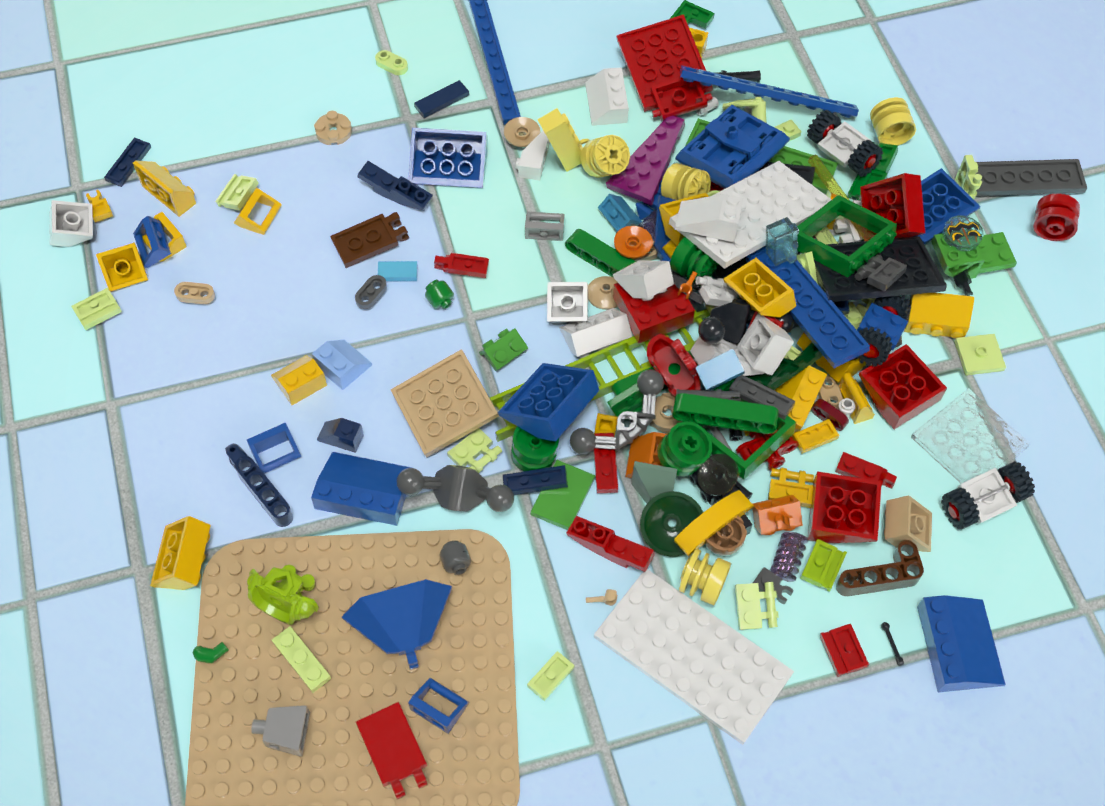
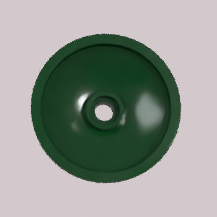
M677 491L660 493L653 497L642 511L640 530L643 539L651 549L661 555L669 557L685 555L684 551L674 542V539L700 516L703 510L692 497L685 493ZM675 519V526H669L668 521Z

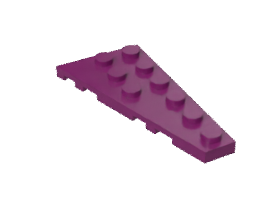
M675 116L667 117L630 156L626 169L610 177L606 182V187L653 205L655 193L659 190V183L663 180V176L671 161V154L674 153L676 142L680 139L685 127V120Z

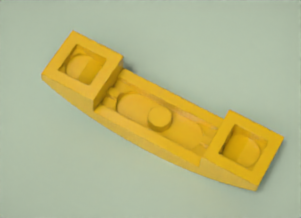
M738 490L718 501L698 516L677 535L674 542L687 556H690L696 548L702 547L708 538L737 516L741 517L754 505Z

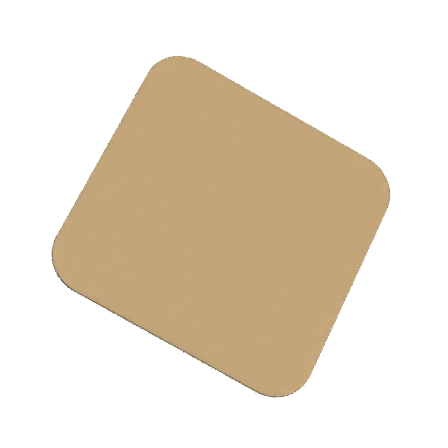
M473 529L259 538L232 542L212 556L202 576L197 646L213 649L223 642L229 651L213 663H204L197 660L195 663L185 806L518 805L520 779L511 569L508 554L497 539L485 532ZM454 540L464 543L471 557L470 566L466 568V572L460 575L446 572L439 556L443 545ZM285 565H293L297 575L301 577L306 574L312 575L315 579L314 589L311 591L303 590L301 594L304 597L314 599L319 610L308 618L301 619L300 621L295 620L293 625L281 622L261 611L248 598L247 580L252 569H255L259 575L265 578L273 567L282 569ZM425 579L452 586L432 641L422 646L421 650L415 651L419 665L415 669L410 670L406 654L400 656L399 654H386L341 618L363 596ZM289 626H291L331 676V680L314 693L310 691L272 642L274 637ZM429 678H432L469 702L449 734L417 715L409 708L408 702ZM429 689L422 700L448 717L458 707L432 689ZM396 702H399L427 763V767L423 768L422 771L428 784L419 789L413 775L401 780L400 782L406 796L398 800L390 784L383 787L356 725V721ZM304 705L310 711L302 757L268 748L262 741V734H252L251 732L253 720H266L269 708Z

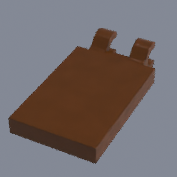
M394 212L387 217H384L383 213L333 234L330 238L345 268H348L399 246L398 241H406L409 239L406 227L401 226L399 214Z

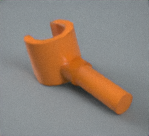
M695 271L692 272L689 280L680 286L678 296L681 292L687 293L686 299L690 297L692 283L697 275Z

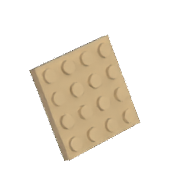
M462 349L390 389L426 458L499 417L498 412Z

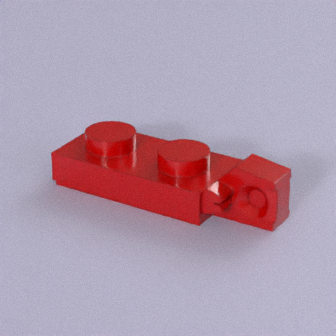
M451 253L446 255V257L435 255V269L452 274L486 278L488 258Z
M846 452L842 453L835 471L844 476L881 481L883 486L891 489L894 487L897 476L887 472V469Z

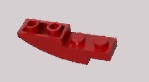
M579 516L575 517L566 532L570 538L585 548L625 568L631 566L646 572L655 556L653 549L617 536L614 530Z

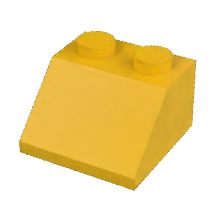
M307 355L271 374L272 379L291 406L327 386L324 372L316 361Z

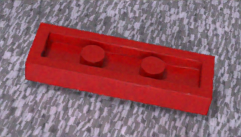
M594 433L595 436L614 437V433ZM594 448L597 494L618 493L615 450Z

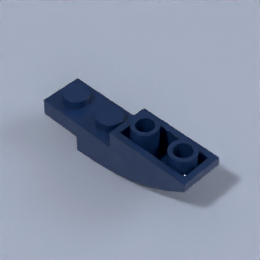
M367 161L358 172L357 178L373 186L375 193L406 207L423 210L433 197V194L403 176H400L398 179L370 161Z

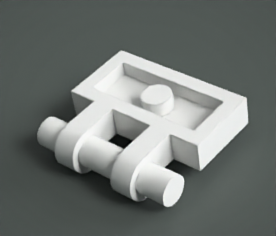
M710 276L696 278V284L702 286L699 293L707 305L721 306L732 302L735 298H739L738 294L722 278L717 280L712 279Z

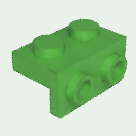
M516 328L511 330L504 329L497 334L498 339L495 341L490 339L482 345L483 349L479 351L480 355H485L495 371L528 349Z

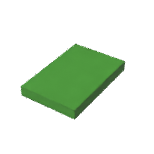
M556 460L553 467L563 465L566 467L568 487L541 491L530 515L568 530L585 501L595 480V475Z

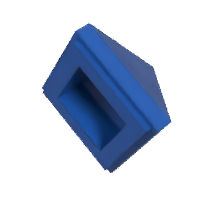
M640 202L635 204L641 220L657 216V212L646 204Z

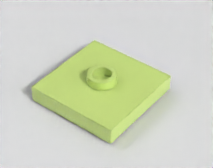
M995 334L955 339L954 343L965 376L1005 371L1006 365Z

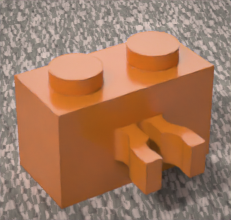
M794 495L752 503L754 505L752 508L754 527L761 535H772L780 530L791 531L796 527L803 526L800 501Z

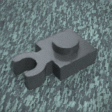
M763 567L753 583H758L759 592H765L764 583L773 582L774 591L777 593V600L781 604L787 602V598L783 597L782 593H787L791 596L794 591L789 586L780 585L782 578Z

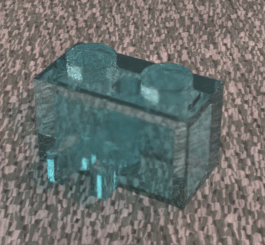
M788 217L766 226V254L775 266L786 261L789 264L797 261V235L799 230L797 225L792 223Z

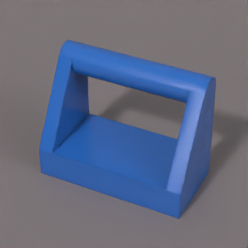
M150 216L143 218L133 235L145 268H149L170 255L171 251L161 222ZM147 234L152 248L149 254L142 237Z
M286 422L247 439L251 453L263 473H267L301 457ZM289 441L293 452L264 465L262 464L258 456L259 453Z
M429 678L412 696L408 704L411 711L449 734L469 702L437 681ZM429 689H432L458 706L449 717L422 701Z

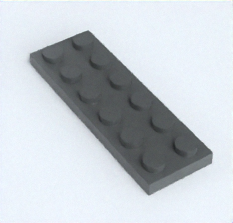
M1079 159L977 162L978 172L976 174L982 176V184L976 190V196L1085 193L1087 190Z

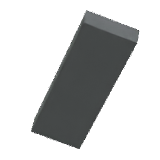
M744 375L737 377L729 388V391H741L739 398L749 403L776 407L779 411L778 417L783 420L786 419L795 405L794 400Z

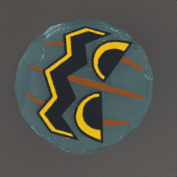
M962 215L950 218L945 223L943 229V238L946 243L951 247L952 245L957 247L956 249L960 251L975 249L981 243L984 235L983 228L979 222L971 217Z

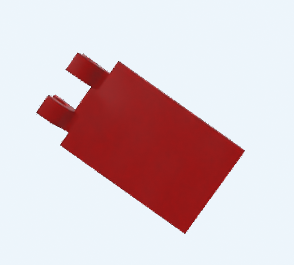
M399 702L356 721V725L383 787L390 784L397 800L406 796L400 781L411 775L414 776L419 789L428 785L422 771L423 768L427 767V763Z

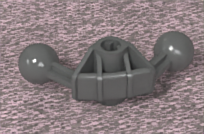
M652 369L645 370L639 375L637 386L643 394L642 413L629 411L621 413L617 419L616 437L595 436L593 431L588 428H578L570 436V446L573 451L584 455L592 452L594 448L618 451L628 444L631 445L633 440L642 432L645 433L650 423L656 419V395L662 391L664 386L662 375ZM625 419H629V423H631L629 427H624L623 422Z
M447 465L437 471L435 477L423 476L415 468H406L397 477V487L403 494L412 496L418 494L422 489H433L434 495L441 507L448 510L468 512L486 500L488 506L493 511L505 512L514 503V494L508 486L500 484L489 488L488 482L475 469L465 466Z

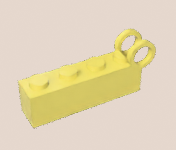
M558 108L537 119L566 172L580 165L582 144L590 140L582 139L579 141L566 114H561Z

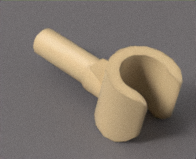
M607 589L605 596L586 597V603L604 602L606 605L613 606L617 601V591Z

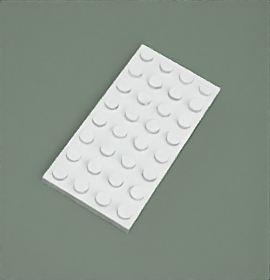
M777 161L712 195L725 194L744 198L734 242L683 231L678 232L688 238L723 268H726L792 231L832 199L783 163ZM678 214L670 217L669 224L673 228H675Z
M648 569L646 572H642L594 633L596 640L742 745H744L794 673L788 666Z

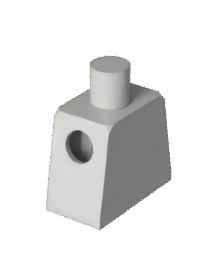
M304 705L269 708L266 720H253L251 732L252 734H262V741L268 748L302 757L310 711Z

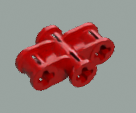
M750 432L749 436L753 440L738 446L736 453L746 461L776 432L771 434ZM792 436L764 461L768 462L769 470L782 466L786 460L781 456L794 451L799 446L798 441H794Z

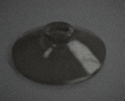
M715 454L710 456L698 471V483L701 489L713 496L726 494L735 486L738 480V466L728 455Z

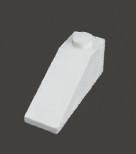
M544 131L522 151L521 157L517 158L515 168L518 169V177L541 180L550 145Z

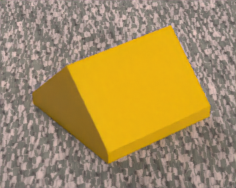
M135 242L96 254L110 292L148 280Z

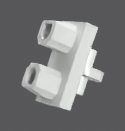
M846 218L835 220V232H845V234L839 236V243L860 242V240L864 239V228Z

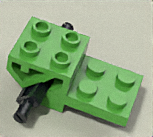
M946 230L941 234L934 235L931 241L944 273L953 277L956 286L963 290L965 296L973 295L969 284L972 283L971 279L977 277L978 273L1013 268L1017 264L1004 232L981 235L982 237L977 236V242L974 236L967 235L969 243L966 237L963 236L959 238L960 244L958 240L952 241V234L960 232L964 235L963 230L951 232L950 237Z

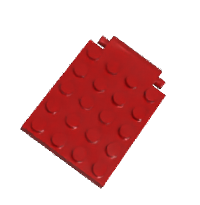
M684 15L616 35V40L644 112L653 110V118L659 116L661 121H664L670 116L677 117L703 109L708 106L707 101L713 100L712 94L708 93L713 91L712 84L711 86H705L699 81L687 82L680 77L681 65L706 71Z

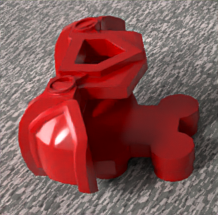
M663 334L653 337L647 345V359L651 366L662 375L670 393L676 396L677 389L701 390L700 376L696 370L698 365L690 353L685 350L679 339L673 341ZM673 363L679 364L681 368L680 372L676 375L669 373V366Z

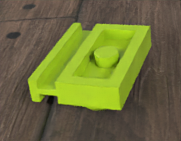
M817 539L800 579L820 588L824 587L830 592L847 552H842L837 547Z

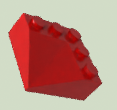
M903 173L860 187L862 207L896 223L897 236L895 238L925 234L921 175ZM864 228V241H869L876 233Z
M619 283L614 284L613 299L620 311L627 314L630 329L638 344L650 340L658 334L664 335L693 324L695 309L689 299H686V295L683 292L678 296L679 288L675 284L668 287L667 291L657 293L653 299L643 301L642 298H633Z
M907 344L890 353L882 365L879 366L877 364L875 367L871 365L859 372V376L878 411L894 430L941 401L947 390V387Z
M817 471L813 481V496L807 540L817 541L819 539L826 543L877 542L882 482Z

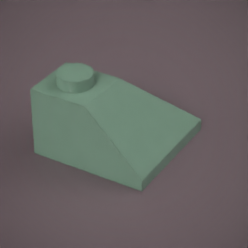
M635 461L631 484L647 504L656 495L674 490L677 469Z

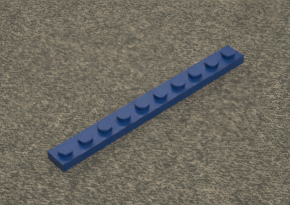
M468 0L503 125H505L510 120L521 117L489 5L487 0Z
M681 65L680 77L687 82L695 80L705 86L713 84L723 90L731 88L740 94H746V92L753 93L755 97L764 98L766 96L771 97V100L776 102L784 100L794 106L802 104L812 110L820 108L823 111L829 110L831 113L838 112L841 116L848 118L851 116L857 117L859 112L855 104Z

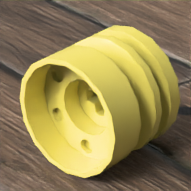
M903 98L885 99L876 104L870 112V118L879 143L899 146L909 141L915 135L916 125L908 104Z
M606 135L587 142L582 148L580 156L585 172L590 176L601 178L624 171L629 164L630 152L626 142L621 137Z
M679 163L672 164L663 176L661 183L662 196L680 200L708 193L711 186L710 175L707 171L691 168Z
M696 548L694 553L688 558L682 571L679 591L685 593L688 585H691L689 595L693 597L699 588L702 590L700 600L714 606L732 563L717 558L713 565H709L710 554L706 553L703 560L700 561L701 550Z

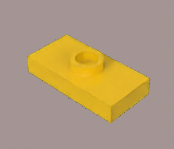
M830 419L792 435L794 441H798V448L802 454L837 440L840 436Z

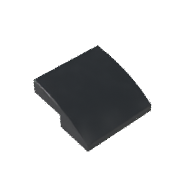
M672 273L674 284L680 289V286L688 280ZM692 291L689 298L701 305H705L702 296Z

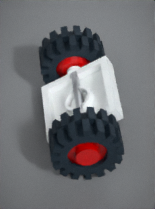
M829 110L821 111L820 115H816V119H812L813 123L809 124L808 127L810 129L807 130V137L815 142L821 151L844 168L848 165L851 170L863 177L867 176V173L870 174L872 169L875 170L876 164L880 163L879 160L882 159L883 149L844 121L841 124V119Z
M1014 461L998 470L996 468L991 469L958 485L957 489L942 496L943 500H941V503L944 505L942 509L946 511L944 514L949 517V522H953V526L959 530L975 523L979 525L1016 507V503L1033 496L1035 484L1032 481L1034 480L1032 477H1029L1030 472L1025 470L1026 467L1024 465L1021 466L1020 462Z

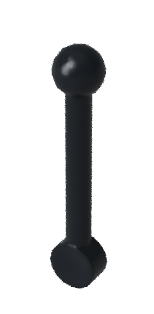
M883 622L881 628L886 632L895 654L897 665L902 666L904 661L890 633V625L887 622Z

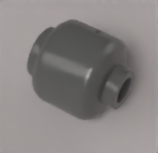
M456 540L443 545L439 556L445 571L455 575L466 572V568L471 564V557L466 545Z

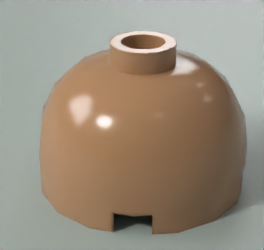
M737 516L705 541L707 549L720 556L736 553L743 546L747 535L742 518Z

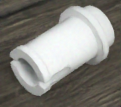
M713 96V100L707 101L708 106L696 110V113L699 116H705L707 112L717 108L719 102L716 97Z
M845 398L839 402L838 407L850 419L851 413L855 410V403L853 400Z

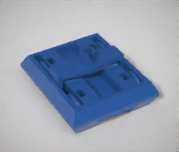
M731 105L676 155L675 160L682 165L707 171L713 183L726 189L758 172L790 141V138L777 128Z

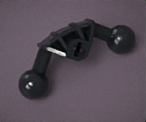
M735 298L732 302L711 310L710 317L704 319L699 325V336L708 344L718 343L722 339L731 343H739L745 335L748 323L751 322L755 311L751 310L752 307L744 299ZM789 312L781 317H775L777 320L784 322L782 329L787 333L793 329L794 319Z

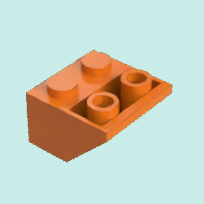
M651 432L638 436L633 440V443L630 445L625 477L632 478L635 461L662 466L658 458L657 448L661 439L666 435L665 433Z

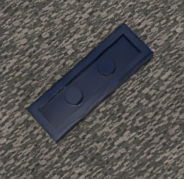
M458 80L414 102V107L423 118H426L469 96V90Z
M134 137L104 176L105 181L122 187L135 170L133 162L142 161L152 148L151 144Z
M563 465L503 474V485L508 486L514 495L568 487L566 467Z

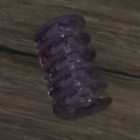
M784 532L781 534L778 549L775 553L776 556L770 568L771 572L784 581H796L797 577L795 575L799 573L797 567L801 566L802 563L799 559L804 557L802 552L806 550L804 544L808 543V538L796 532Z

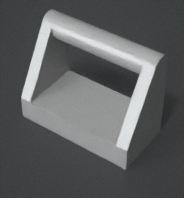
M527 211L525 239L563 241L565 214ZM530 219L560 221V223L530 222Z

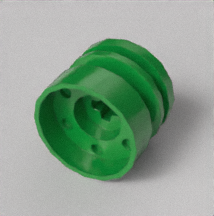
M686 237L680 241L670 260L671 271L680 276L687 275L688 280L692 272L695 271L697 275L693 282L697 286H701L695 282L697 277H711L718 266L715 260Z

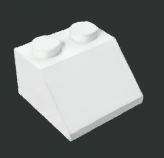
M58 200L51 201L49 211V245L71 247L93 238L92 204Z
M639 260L613 274L614 279L633 298H642L643 301L653 299L654 295L667 291V288L674 284L669 261Z
M547 282V322H587L588 283Z
M758 313L737 345V348L753 369L773 375L794 341L784 329Z

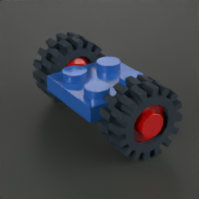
M905 295L876 298L874 303H871L857 329L870 345L868 352L855 358L856 360L860 358V363L863 364L865 361L866 366H870L871 363L873 367L877 366V364L880 366L886 361L891 350L893 351L908 323L907 318L911 311L909 299L905 300Z

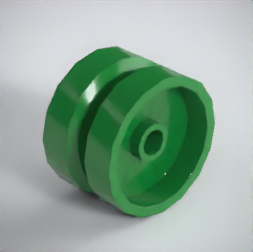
M684 421L677 423L661 439L658 445L659 461L664 467L677 469L676 476L685 477L692 475L711 455L712 441L709 434L703 427L694 422Z
M517 426L513 433L511 448L513 463L522 471L552 467L556 461L559 438L557 441L540 439Z

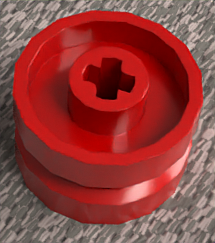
M1061 193L1049 194L1039 199L1036 205V216L1033 224L1035 233L1041 238L1050 241H1064L1073 237L1078 231L1079 202L1070 195Z

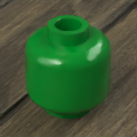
M436 279L426 286L425 297L434 309L442 307L444 310L453 303L451 300L454 297V292L445 281Z

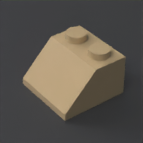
M909 495L886 500L885 540L896 548L901 541L909 540L916 544L918 551L931 552L932 512Z

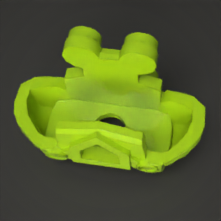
M285 565L282 569L273 567L265 578L259 575L255 569L249 572L250 576L247 580L249 600L254 606L273 618L293 625L295 620L300 621L301 619L308 618L319 610L314 599L304 597L301 594L303 590L311 591L314 589L315 579L312 575L306 574L302 577L297 575L293 565Z

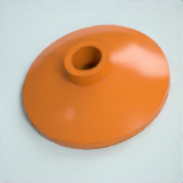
M626 226L620 229L614 237L615 249L627 258H641L652 249L653 239L651 234L639 226Z

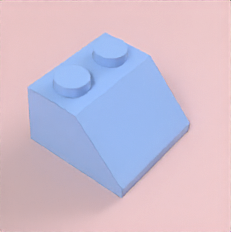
M346 340L326 341L312 353L313 359L324 372V375L342 390L372 366V363Z

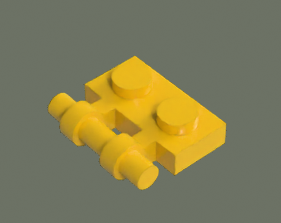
M782 467L780 469L771 468L770 476L778 477V480H770L768 500L794 495L800 501L801 507L810 508L812 505L813 485L805 484V482L813 483L814 475L807 474L806 471L801 470L794 472ZM786 479L797 480V483L786 481Z

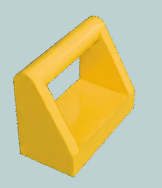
M256 187L234 221V224L264 235L282 204ZM256 202L272 207L261 225L248 218Z
M160 212L153 218L161 222L163 231L171 239L168 243L171 254L160 260V262H163L187 246L183 235L166 215ZM145 234L144 236H142L144 243L151 250L152 248L147 234Z
M850 373L844 374L839 388L843 399L849 398L855 403V410L850 415L853 423L857 424L873 419L875 414L857 380Z

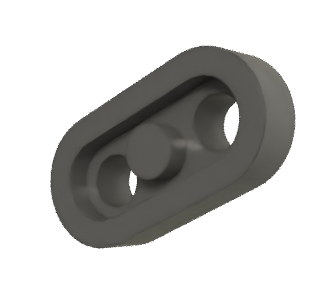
M380 275L371 276L356 292V305L360 309L373 307L387 290L386 279Z

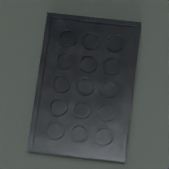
M920 236L894 238L893 242L889 243L881 253L876 254L881 255L884 261L892 258L907 265L906 272L886 291L868 284V277L860 281L856 280L855 274L857 271L847 278L814 260L818 282L826 293L828 300H832V302L944 292L947 288L945 280ZM868 241L826 245L850 256Z

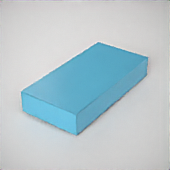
M378 261V275L383 276L386 281H417V261Z

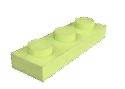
M291 626L272 639L273 644L312 693L331 680V676Z

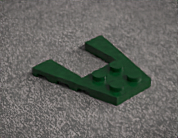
M811 342L794 361L783 358L773 375L764 373L748 375L746 377L775 390L823 355Z

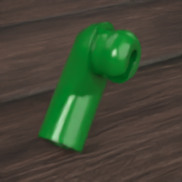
M221 642L213 649L196 646L192 654L194 659L199 662L213 663L229 650Z

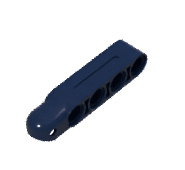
M232 443L225 447L230 464L237 471L240 480L273 522L279 527L290 525L293 515L289 504L254 460L238 444ZM250 467L248 470L242 471L244 468ZM262 482L260 485L254 486L255 483ZM268 497H274L272 500L266 501ZM281 512H286L283 516H277Z

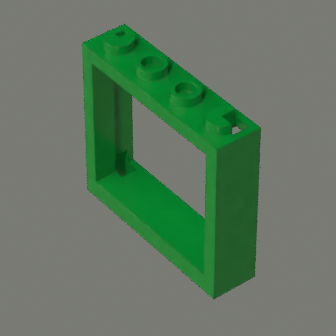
M837 195L791 231L789 247L802 254L812 252L815 261L848 278L866 262L868 263L871 257L881 253L889 243L893 242L895 236H897V224ZM840 215L876 233L874 237L850 256L813 238L816 233Z
M735 379L718 386L713 391H717V389L729 391ZM789 416L785 420L778 417V431L746 461L707 432L712 441L711 454L716 461L723 463L733 474L736 473L745 480L794 434L796 421Z

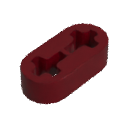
M818 399L811 408L813 414L822 421L830 419L837 431H842L849 423V419L844 413L823 399Z

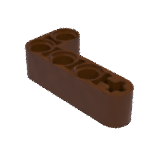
M909 540L901 541L893 554L894 563L843 571L836 583L837 592L842 596L848 597L915 586L924 573V567L916 544ZM901 551L907 552L909 556H905ZM907 571L913 572L915 576H911ZM886 574L892 575L894 579H889ZM865 577L872 579L873 583L867 582Z

